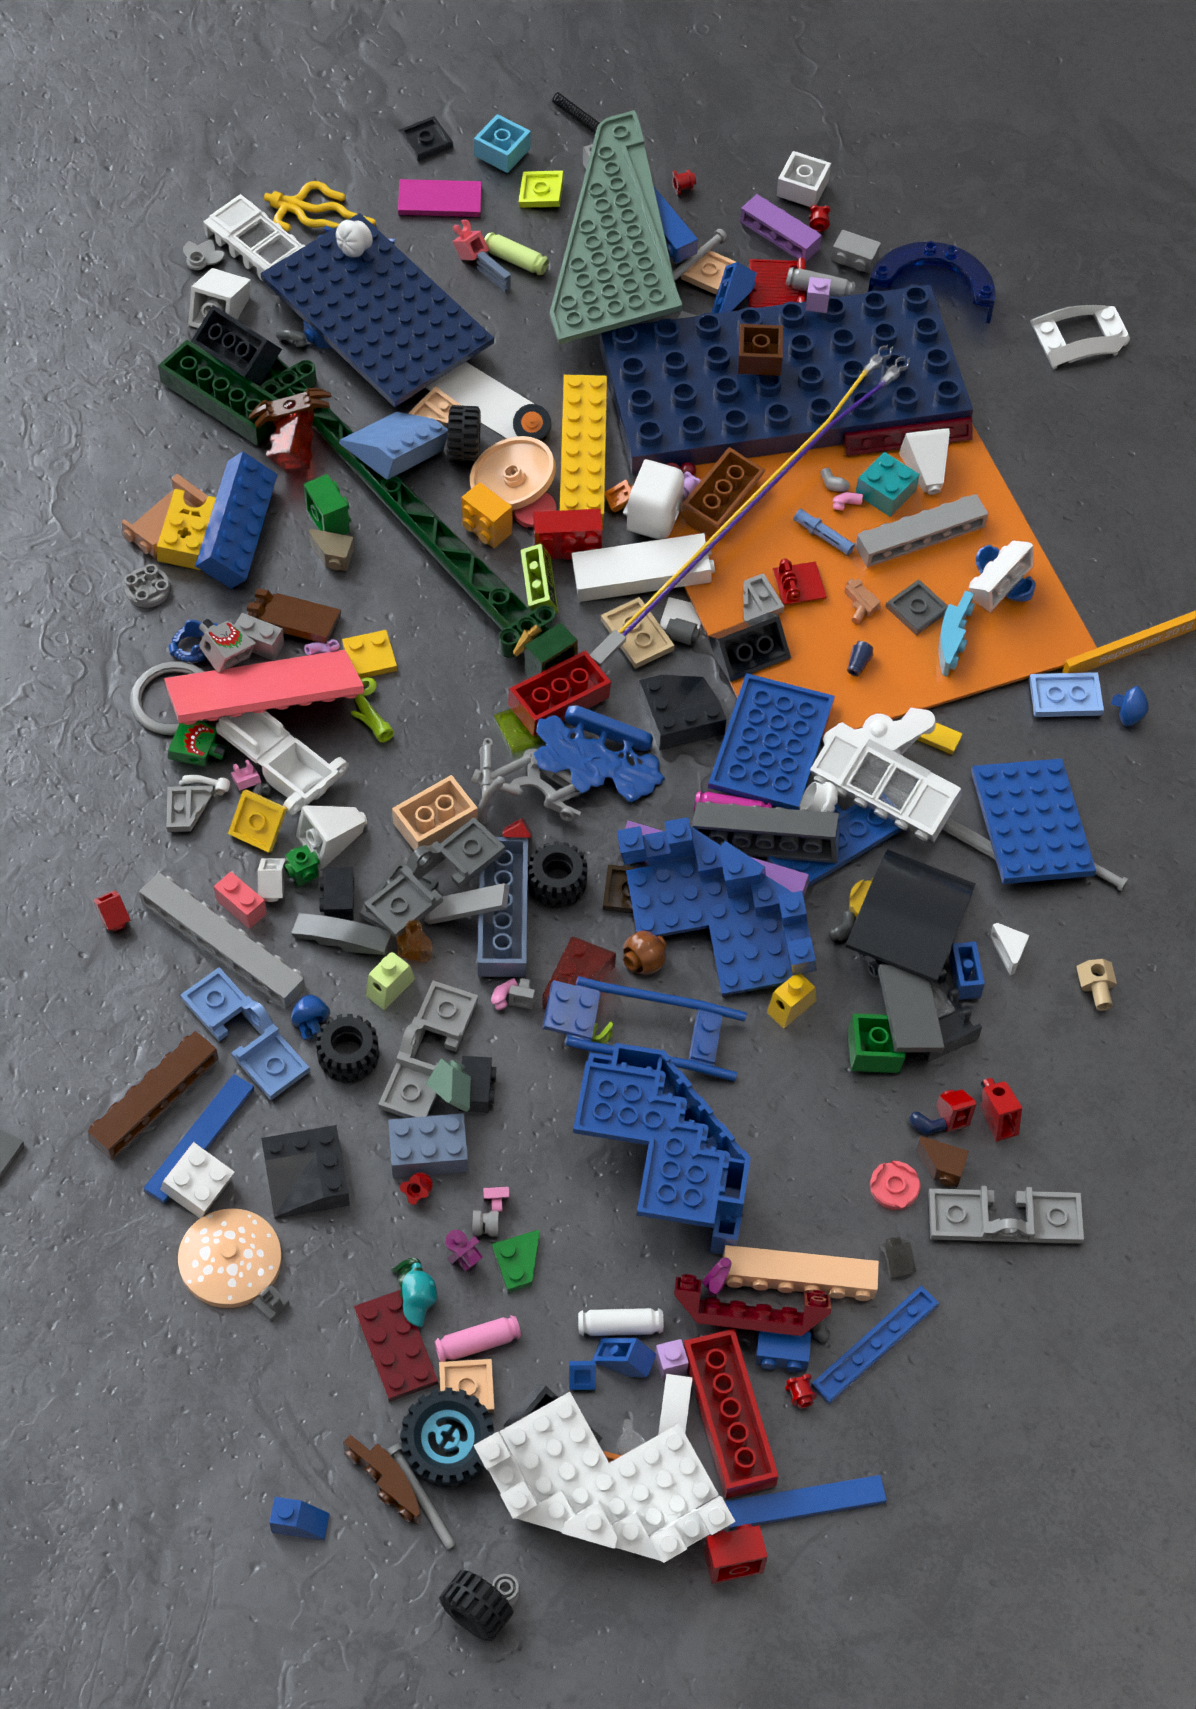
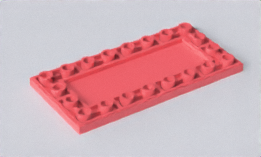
M345 650L232 667L220 673L213 670L164 678L178 722L186 725L194 724L198 720L204 719L215 721L222 716L239 717L247 712L263 713L266 709L272 708L282 710L296 704L307 706L312 704V702L321 700L323 702H331L339 697L355 698L358 694L364 693V685Z

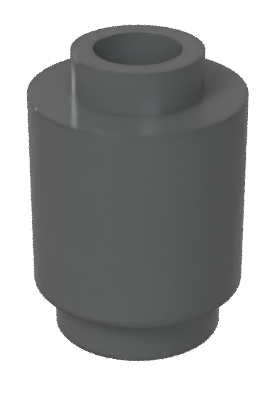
M670 618L665 633L670 637V640L692 645L693 642L698 641L700 629H697L698 625L696 623L679 618Z

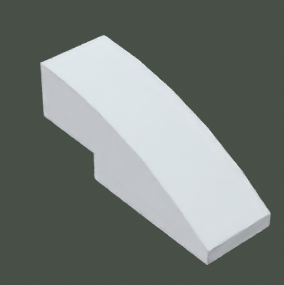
M666 1374L658 1435L678 1423L685 1433L692 1377Z

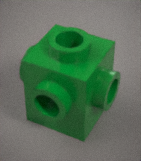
M307 845L300 848L296 847L285 854L286 864L284 869L288 877H292L298 887L319 877L318 865L320 860L316 852H311Z

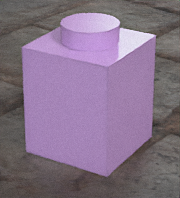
M810 277L806 311L827 313L831 279Z
M682 1339L656 1345L655 1353L657 1355L655 1359L662 1380H666V1374L678 1376L687 1374L689 1363Z

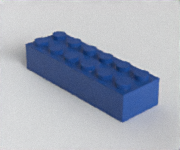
M244 451L227 462L195 565L230 589L247 579L278 475Z

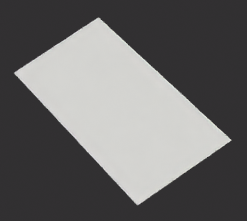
M464 362L425 387L431 391L436 386L460 405L479 406L481 423L505 438L518 437L513 429L514 415L522 406L534 404L467 362Z

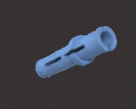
M799 509L796 512L793 521L807 528L810 534H816L847 556L853 551L855 543H852L838 532L823 524L820 518H814L803 509Z

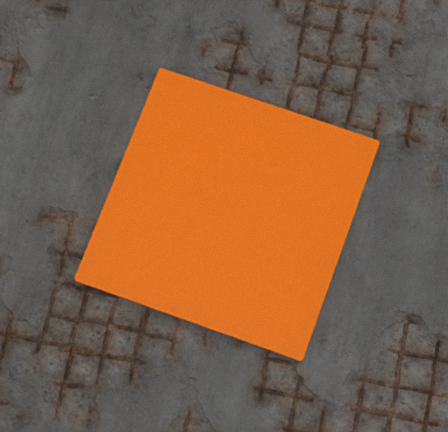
M973 424V440L948 443L944 484L941 492L930 495L928 492H923L920 486L917 485V490L891 517L863 499L862 505L845 503L843 510H834L833 498L845 492L828 490L820 472L824 468H830L833 476L843 478L849 482V489L846 492L856 493L858 477L883 452L906 465L899 454L900 449L852 456L844 454V445L810 449L711 549L712 555L708 556L709 560H714L715 573H711L712 582L684 586L707 636L744 622L743 583L745 580L764 573L781 600L772 570L779 567L780 560L787 558L792 562V565L816 561L827 598L784 605V612L777 615H779L791 658L754 672L752 675L834 695V703L823 737L827 731L837 726L838 723L843 722L856 730L863 728L865 721L874 714H884L892 720L905 716L910 708L926 710L1029 678L1030 674H1043L1062 668L1067 659L1097 648ZM796 451L747 458L765 469V473L724 524ZM715 463L695 465L697 470L695 477L702 480ZM977 494L988 512L984 528L870 567H866L855 547L847 556L816 534H810L804 526L793 521L796 512L799 509H803L814 518H820L823 524L856 545L857 534L864 530H871L885 523H892L903 517L919 514L923 510H930L944 503L957 501L965 496L969 497ZM680 509L673 529L665 539L702 533L693 529L685 521ZM704 534L705 541L707 542L713 535ZM1012 541L1030 542L1033 545L1034 566L1023 578L1031 576L1035 581V590L1031 600L1014 601L1006 595L991 612H988L972 600V603H975L974 610L971 616L967 615L965 618L967 623L964 639L968 640L964 652H959L957 655L959 661L955 670L951 669L947 677L943 676L939 662L938 646L944 616L918 635H915L886 608V602L917 580H920L946 605L951 604L958 607L965 590L969 591L970 582L975 577L981 575L976 565V555L982 547L992 545L1000 551L1002 547L1008 546ZM852 578L854 580L859 578L863 582L862 585L880 600L881 609L876 610L870 617L864 615L859 624L852 622L856 609L853 607L854 602L845 593L846 584ZM858 641H864L874 648V655L860 673V676H853L847 672L852 646L856 645ZM745 676L731 682L729 681L737 698Z

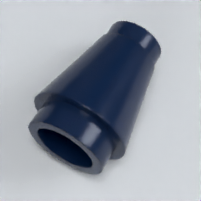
M858 641L856 645L852 646L847 669L849 674L860 676V673L873 657L874 648L869 643Z

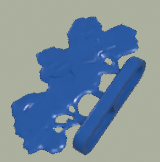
M569 706L566 710L565 720L568 724L576 727L573 729L566 727L563 721L556 715L548 717L546 720L539 719L536 732L546 743V746H541L533 754L537 760L538 767L554 773L569 769L571 771V782L581 794L588 791L590 786L598 787L603 785L605 778L610 777L615 782L618 792L631 802L639 799L642 795L652 793L655 785L662 784V780L665 779L659 771L660 762L656 756L645 754L639 757L632 750L633 748L639 751H647L651 748L653 736L644 730L580 706ZM583 730L600 736V739H586ZM572 733H576L574 739L570 737ZM606 739L624 745L623 750L613 752L607 749L605 746ZM620 753L624 754L623 758H619L618 755ZM627 753H630L629 757L634 758V766L628 763ZM638 759L642 760V765L638 763Z

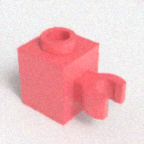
M462 220V230L459 225L453 226L454 232L460 236L452 242L461 260H474L477 258L478 253L481 251L486 252L489 248L481 231H470V222Z

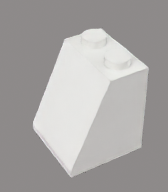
M214 268L210 269L191 286L188 325L199 328L212 305L238 319L249 300L251 279Z

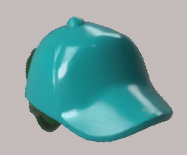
M408 1258L398 1265L391 1267V1271L394 1274L400 1275L398 1283L401 1287L400 1296L403 1299L405 1318L411 1324L422 1327L427 1310L437 1301V1288L434 1279L423 1271L420 1260Z

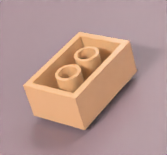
M450 775L392 808L393 824L415 851L420 846L432 845L436 841L442 843L473 817L478 820V808L454 777Z

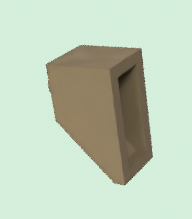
M310 529V546L325 567L333 570L347 571L354 552L353 537Z

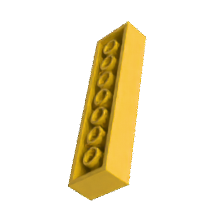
M564 375L560 510L601 509L603 530L607 376Z

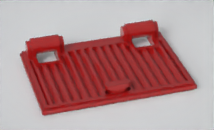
M799 258L798 261L749 259V269L757 273L755 287L749 293V307L761 308L783 305L787 302H805V291L796 290L792 286L788 288L785 284L789 268L806 270V260L804 258Z

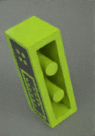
M542 544L522 549L521 557L529 608L533 611L542 605H548L555 610V614L559 613L550 555Z

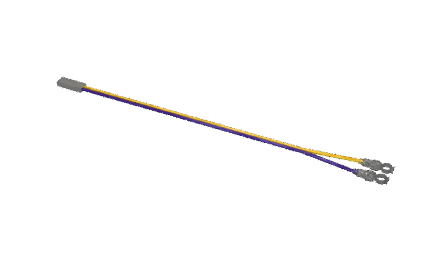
M888 344L887 346L880 347L878 354L873 355L869 359V363L864 367L859 378L829 418L619 631L614 630L590 654L597 665L601 667L626 642V635L833 425L879 389L888 386L893 380H896L900 375V371L908 368L910 358L907 359L906 366L899 368L896 363L904 361L905 355L904 357L897 358L895 365L887 369L886 374L874 389L832 421L862 379L870 375L874 370L879 369L883 364V360H888L891 357L893 347L890 348L889 355L882 357L879 356V352L887 350Z

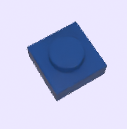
M569 1361V1390H596L595 1361Z

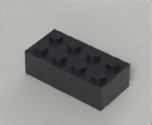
M212 305L191 340L192 343L259 386L282 351L280 347L215 305Z

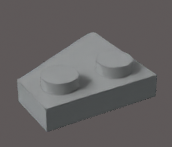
M764 573L747 579L743 583L744 622L768 612L776 615L784 612L783 603Z
M213 786L168 787L167 832L192 831L214 794Z

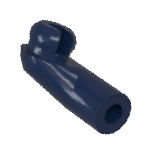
M913 1112L909 1117L911 1126L924 1135L947 1129L944 1118L931 1121L920 1112Z

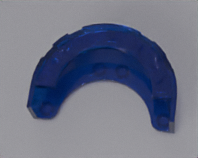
M928 241L900 246L884 255L871 273L868 292L873 291L874 286L891 289L894 280L908 266L936 265L948 268L960 276L964 275L968 279L973 294V304L989 307L986 323L990 324L996 295L993 279L986 267L976 257L954 245Z

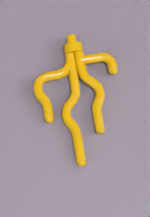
M319 181L306 183L295 196H285L283 193L274 191L272 194L265 193L263 198L264 201L270 202V207L278 209L273 222L278 223L286 232L291 230V225L282 221L287 211L296 214L299 221L307 227L324 228L326 225L333 229L339 226V224L325 219H310L303 210L312 213L332 210L338 212L346 219L352 218L357 213L348 211L343 205L335 202H326L318 205L304 202L303 200L308 193L314 189L320 190L327 197L338 201L346 199L345 194L334 191ZM364 216L372 225H376L375 219Z

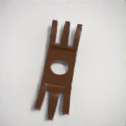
M308 388L306 392L275 401L264 400L255 407L249 415V419L260 416L255 422L256 428H259L265 422L277 421V418L305 410L311 412L315 408H330L329 402L319 399L332 396L326 390ZM288 402L296 403V405L291 409L284 408L285 404Z

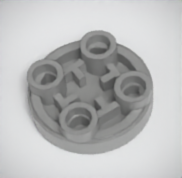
M148 564L143 568H139L126 575L124 579L126 597L132 604L138 607H155L163 603L169 596V579L154 564Z

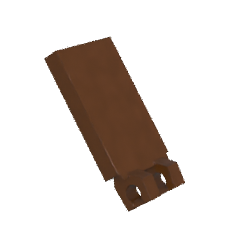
M259 588L255 592V597L257 598L255 603L250 602L247 606L249 616L283 629L285 634L324 644L327 643L341 617V609L279 593L272 595L269 590Z

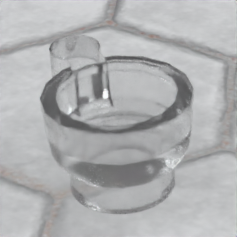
M625 1419L623 1421V1431L625 1433L617 1442L618 1455H624L645 1443L644 1438L633 1431V1421Z

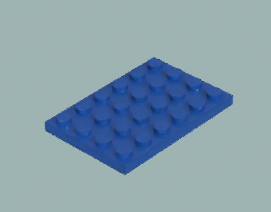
M746 673L708 783V788L748 799L763 801L766 804L769 802L771 805L786 809L799 810L811 774L810 769L815 762L835 696Z
M1062 758L972 766L971 774L1002 884L1095 875L1096 868Z

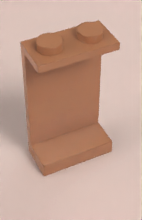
M176 474L171 479L173 490L135 523L130 524L125 519L121 521L124 538L129 542H134L145 554L149 553L154 558H157V544L174 489L184 490L183 498L185 504L193 508L201 507L208 495L179 474Z

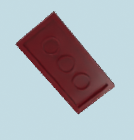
M401 1289L354 1306L355 1314L389 1402L438 1384V1379L417 1326L411 1324L405 1318L403 1299L400 1296Z

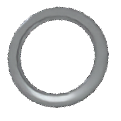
M173 661L161 663L151 667L138 678L131 691L130 706L132 713L140 724L155 733L175 735L179 724L159 723L145 713L141 702L142 693L146 685L160 675L172 672L185 674L205 672L193 664Z

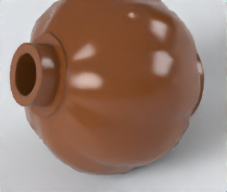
M649 931L634 933L627 938L623 946L624 955L622 958L625 966L632 972L637 970L636 972L640 975H651L657 972L666 961V942L661 936H656Z

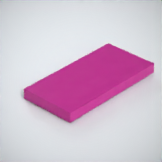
M400 179L398 215L480 217L482 181Z

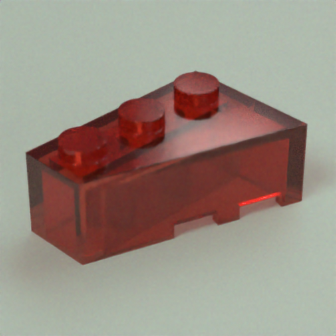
M286 403L284 408L291 409L296 403ZM305 410L277 418V421L274 422V426L277 429L276 433L271 435L270 441L273 444L271 450H267L266 456L286 473L310 469V460H312L313 410L311 412Z
M571 936L542 995V1009L546 1010L553 980L576 986L578 976L600 981L609 971L611 972L615 968L616 953Z

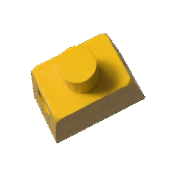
M802 974L793 975L773 992L767 1014L784 1029L817 1001L815 986Z

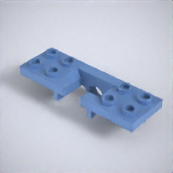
M220 967L180 995L181 1000L218 1042L229 1035L228 1030L223 1024L240 1012L261 1034L260 1037L246 1047L240 1046L234 1050L232 1057L270 1100L310 1072V1067L279 1034V1029L274 1025L264 1007L260 1003L253 1001L249 996L246 997Z

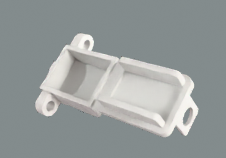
M266 711L263 713L247 712L239 717L222 716L216 724L218 734L252 761L262 766L266 781L287 797L283 806L288 808L286 812L290 815L296 814L303 806L320 798L349 767V763L341 757L336 758L330 764L327 763L297 738L292 737L283 728L282 723Z

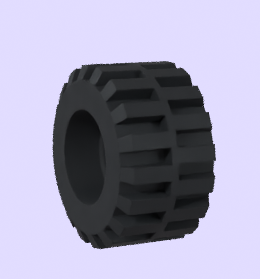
M452 405L448 417V457L450 460L476 461L479 457L481 411L479 406Z
M554 841V845L546 843L543 849L538 847L536 853H532L530 861H528V885L530 892L534 893V898L536 900L542 899V904L544 905L551 903V907H556V904H561V907L567 906V902L575 903L576 897L580 899L587 885L588 868L584 854L578 852V848L574 845L569 847V843L566 842L561 845L559 841ZM560 869L569 873V876L563 879H553L548 877L546 873L551 870Z
M342 1014L337 1015L335 1020L333 1018L327 1020L328 1025L323 1024L320 1027L321 1032H318L316 1036L318 1062L321 1064V1069L324 1073L328 1071L329 1077L333 1079L337 1076V1081L343 1082V1079L353 1082V1078L356 1077L358 1080L364 1078V1073L369 1075L372 1072V1067H376L377 1059H379L378 1036L375 1028L371 1027V1023L368 1020L363 1022V1017L359 1015L354 1018L353 1014H347V1017H342ZM346 1041L355 1042L361 1046L359 1050L352 1054H341L334 1050L340 1043Z
M460 1570L439 1597L444 1610L459 1625L473 1635L488 1641H493L514 1613L510 1603L500 1591L482 1577L466 1570Z

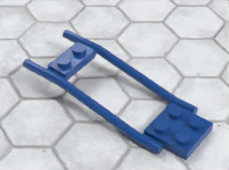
M580 976L577 977L576 986L555 980L552 981L542 1029L567 1035L564 1045L613 1056L614 1046L591 1042L600 992L696 1009L698 1012L695 1018L689 1060L670 1056L672 1063L676 1068L687 1069L731 1081L736 1080L737 1072L713 1066L716 1058L722 1016L745 1022L747 1012L701 1000L609 984Z

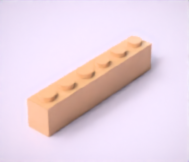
M725 1245L722 1258H729L732 1262L725 1284L732 1288L749 1286L755 1290L778 1289L782 1293H791L793 1291L810 1293V1290H821L832 1298L855 1297L859 1301L874 1299L878 1290L879 1261Z

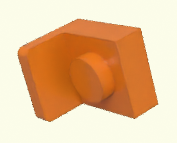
M627 480L604 492L614 513L628 504L633 486Z

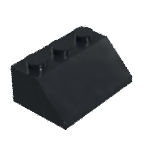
M768 612L708 636L714 657L730 682L744 677L746 673L752 674L791 658L780 617Z

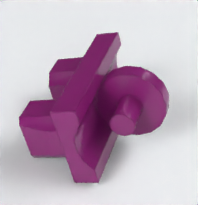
M461 1230L450 1231L445 1237L446 1248L453 1252L447 1258L451 1264L457 1261L462 1269L467 1271L483 1258L475 1247L479 1240L474 1236L467 1242V1237Z

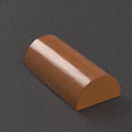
M729 447L681 504L683 518L696 531L706 535L715 534L763 476L765 469Z

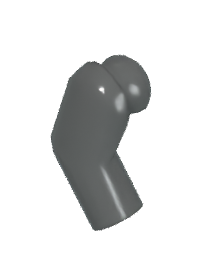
M258 783L252 792L262 797L269 796L271 794L270 784Z
M844 912L842 924L836 926V928H831L829 936L833 941H842L850 936L854 926L855 914L853 912Z

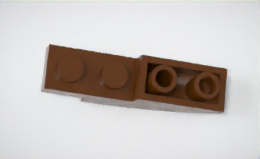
M350 1434L343 1442L344 1455L353 1464L360 1463L365 1468V1473L374 1481L379 1479L376 1483L377 1496L383 1503L388 1506L390 1504L394 1505L398 1509V1514L405 1521L410 1522L412 1520L418 1525L421 1522L418 1502L410 1482L398 1463L378 1443L369 1450Z

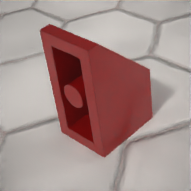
M963 1089L957 1091L947 1090L938 1098L936 1108L940 1117L946 1121V1132L967 1127L971 1124L976 1101Z

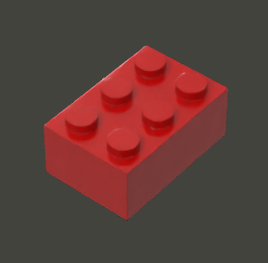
M601 509L539 511L533 513L534 546L542 544L551 559H572V553L602 548Z

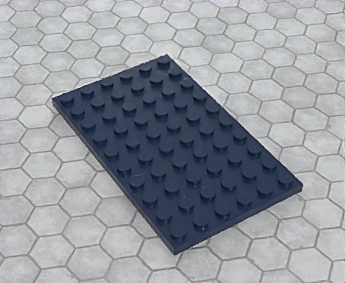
M358 213L348 220H359L367 225L373 240L370 248L365 249L361 256L349 257L342 252L337 245V227L260 274L261 279L384 398L396 407L494 344V337L361 213Z

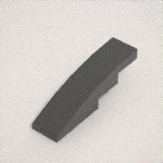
M303 913L298 914L291 932L294 938L316 940L319 945L339 946L344 952L386 955L393 937L389 931L367 924Z

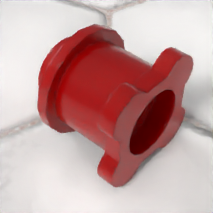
M689 169L680 174H677L676 170L672 171V184L677 195H681L680 190L694 189V185H696L694 173H691Z
M812 205L810 207L811 214L809 215L810 228L817 232H823L830 226L828 213H830L831 209L829 206L820 207Z
M422 1172L413 1174L408 1182H403L400 1185L401 1192L406 1194L408 1202L412 1205L417 1204L420 1198H426L433 1189L431 1178Z
M811 1374L790 1378L786 1381L785 1390L791 1392L793 1397L792 1405L806 1408L814 1403L813 1400L816 1399L817 1395L815 1392H812L810 1386Z

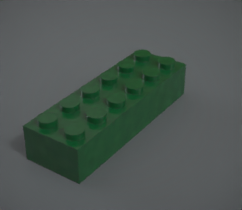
M189 340L183 342L158 365L161 383L257 446L286 420V416L277 418V421H268L259 428H256L255 422L260 416L250 420L249 415L264 400L275 401L278 398Z

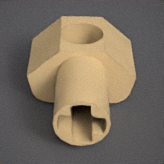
M1096 959L1077 965L1082 991H1092L1097 1010L1110 1009L1113 1004L1109 989L1117 984L1112 962L1105 959Z

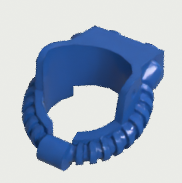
M188 620L185 622L184 627L175 633L171 644L168 645L171 656H175L183 662H200L207 658L199 645L193 646L191 652H185L181 648L178 649L179 642L184 638H199L200 636L203 638L204 633L199 629L201 622Z

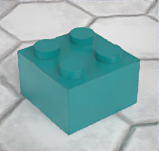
M883 452L858 477L856 493L863 494V500L891 517L917 490L920 474L886 452Z

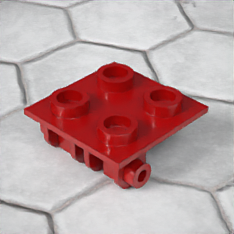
M784 558L780 560L779 567L772 569L783 605L827 598L816 561L792 565L791 561Z

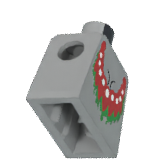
M206 619L199 626V629L204 633L199 644L200 649L218 673L248 659L255 647L256 642L229 621L215 626L209 619Z

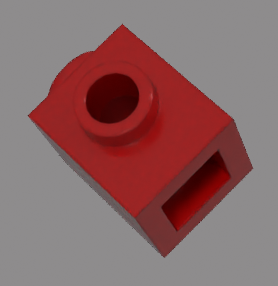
M115 890L93 900L101 921L108 931L111 929L112 931L119 930L126 925V922L131 921L120 894Z

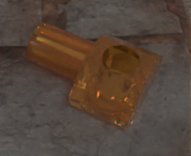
M411 920L406 923L405 932L397 938L398 956L413 961L427 962L433 955L432 942L422 932V924L417 920Z

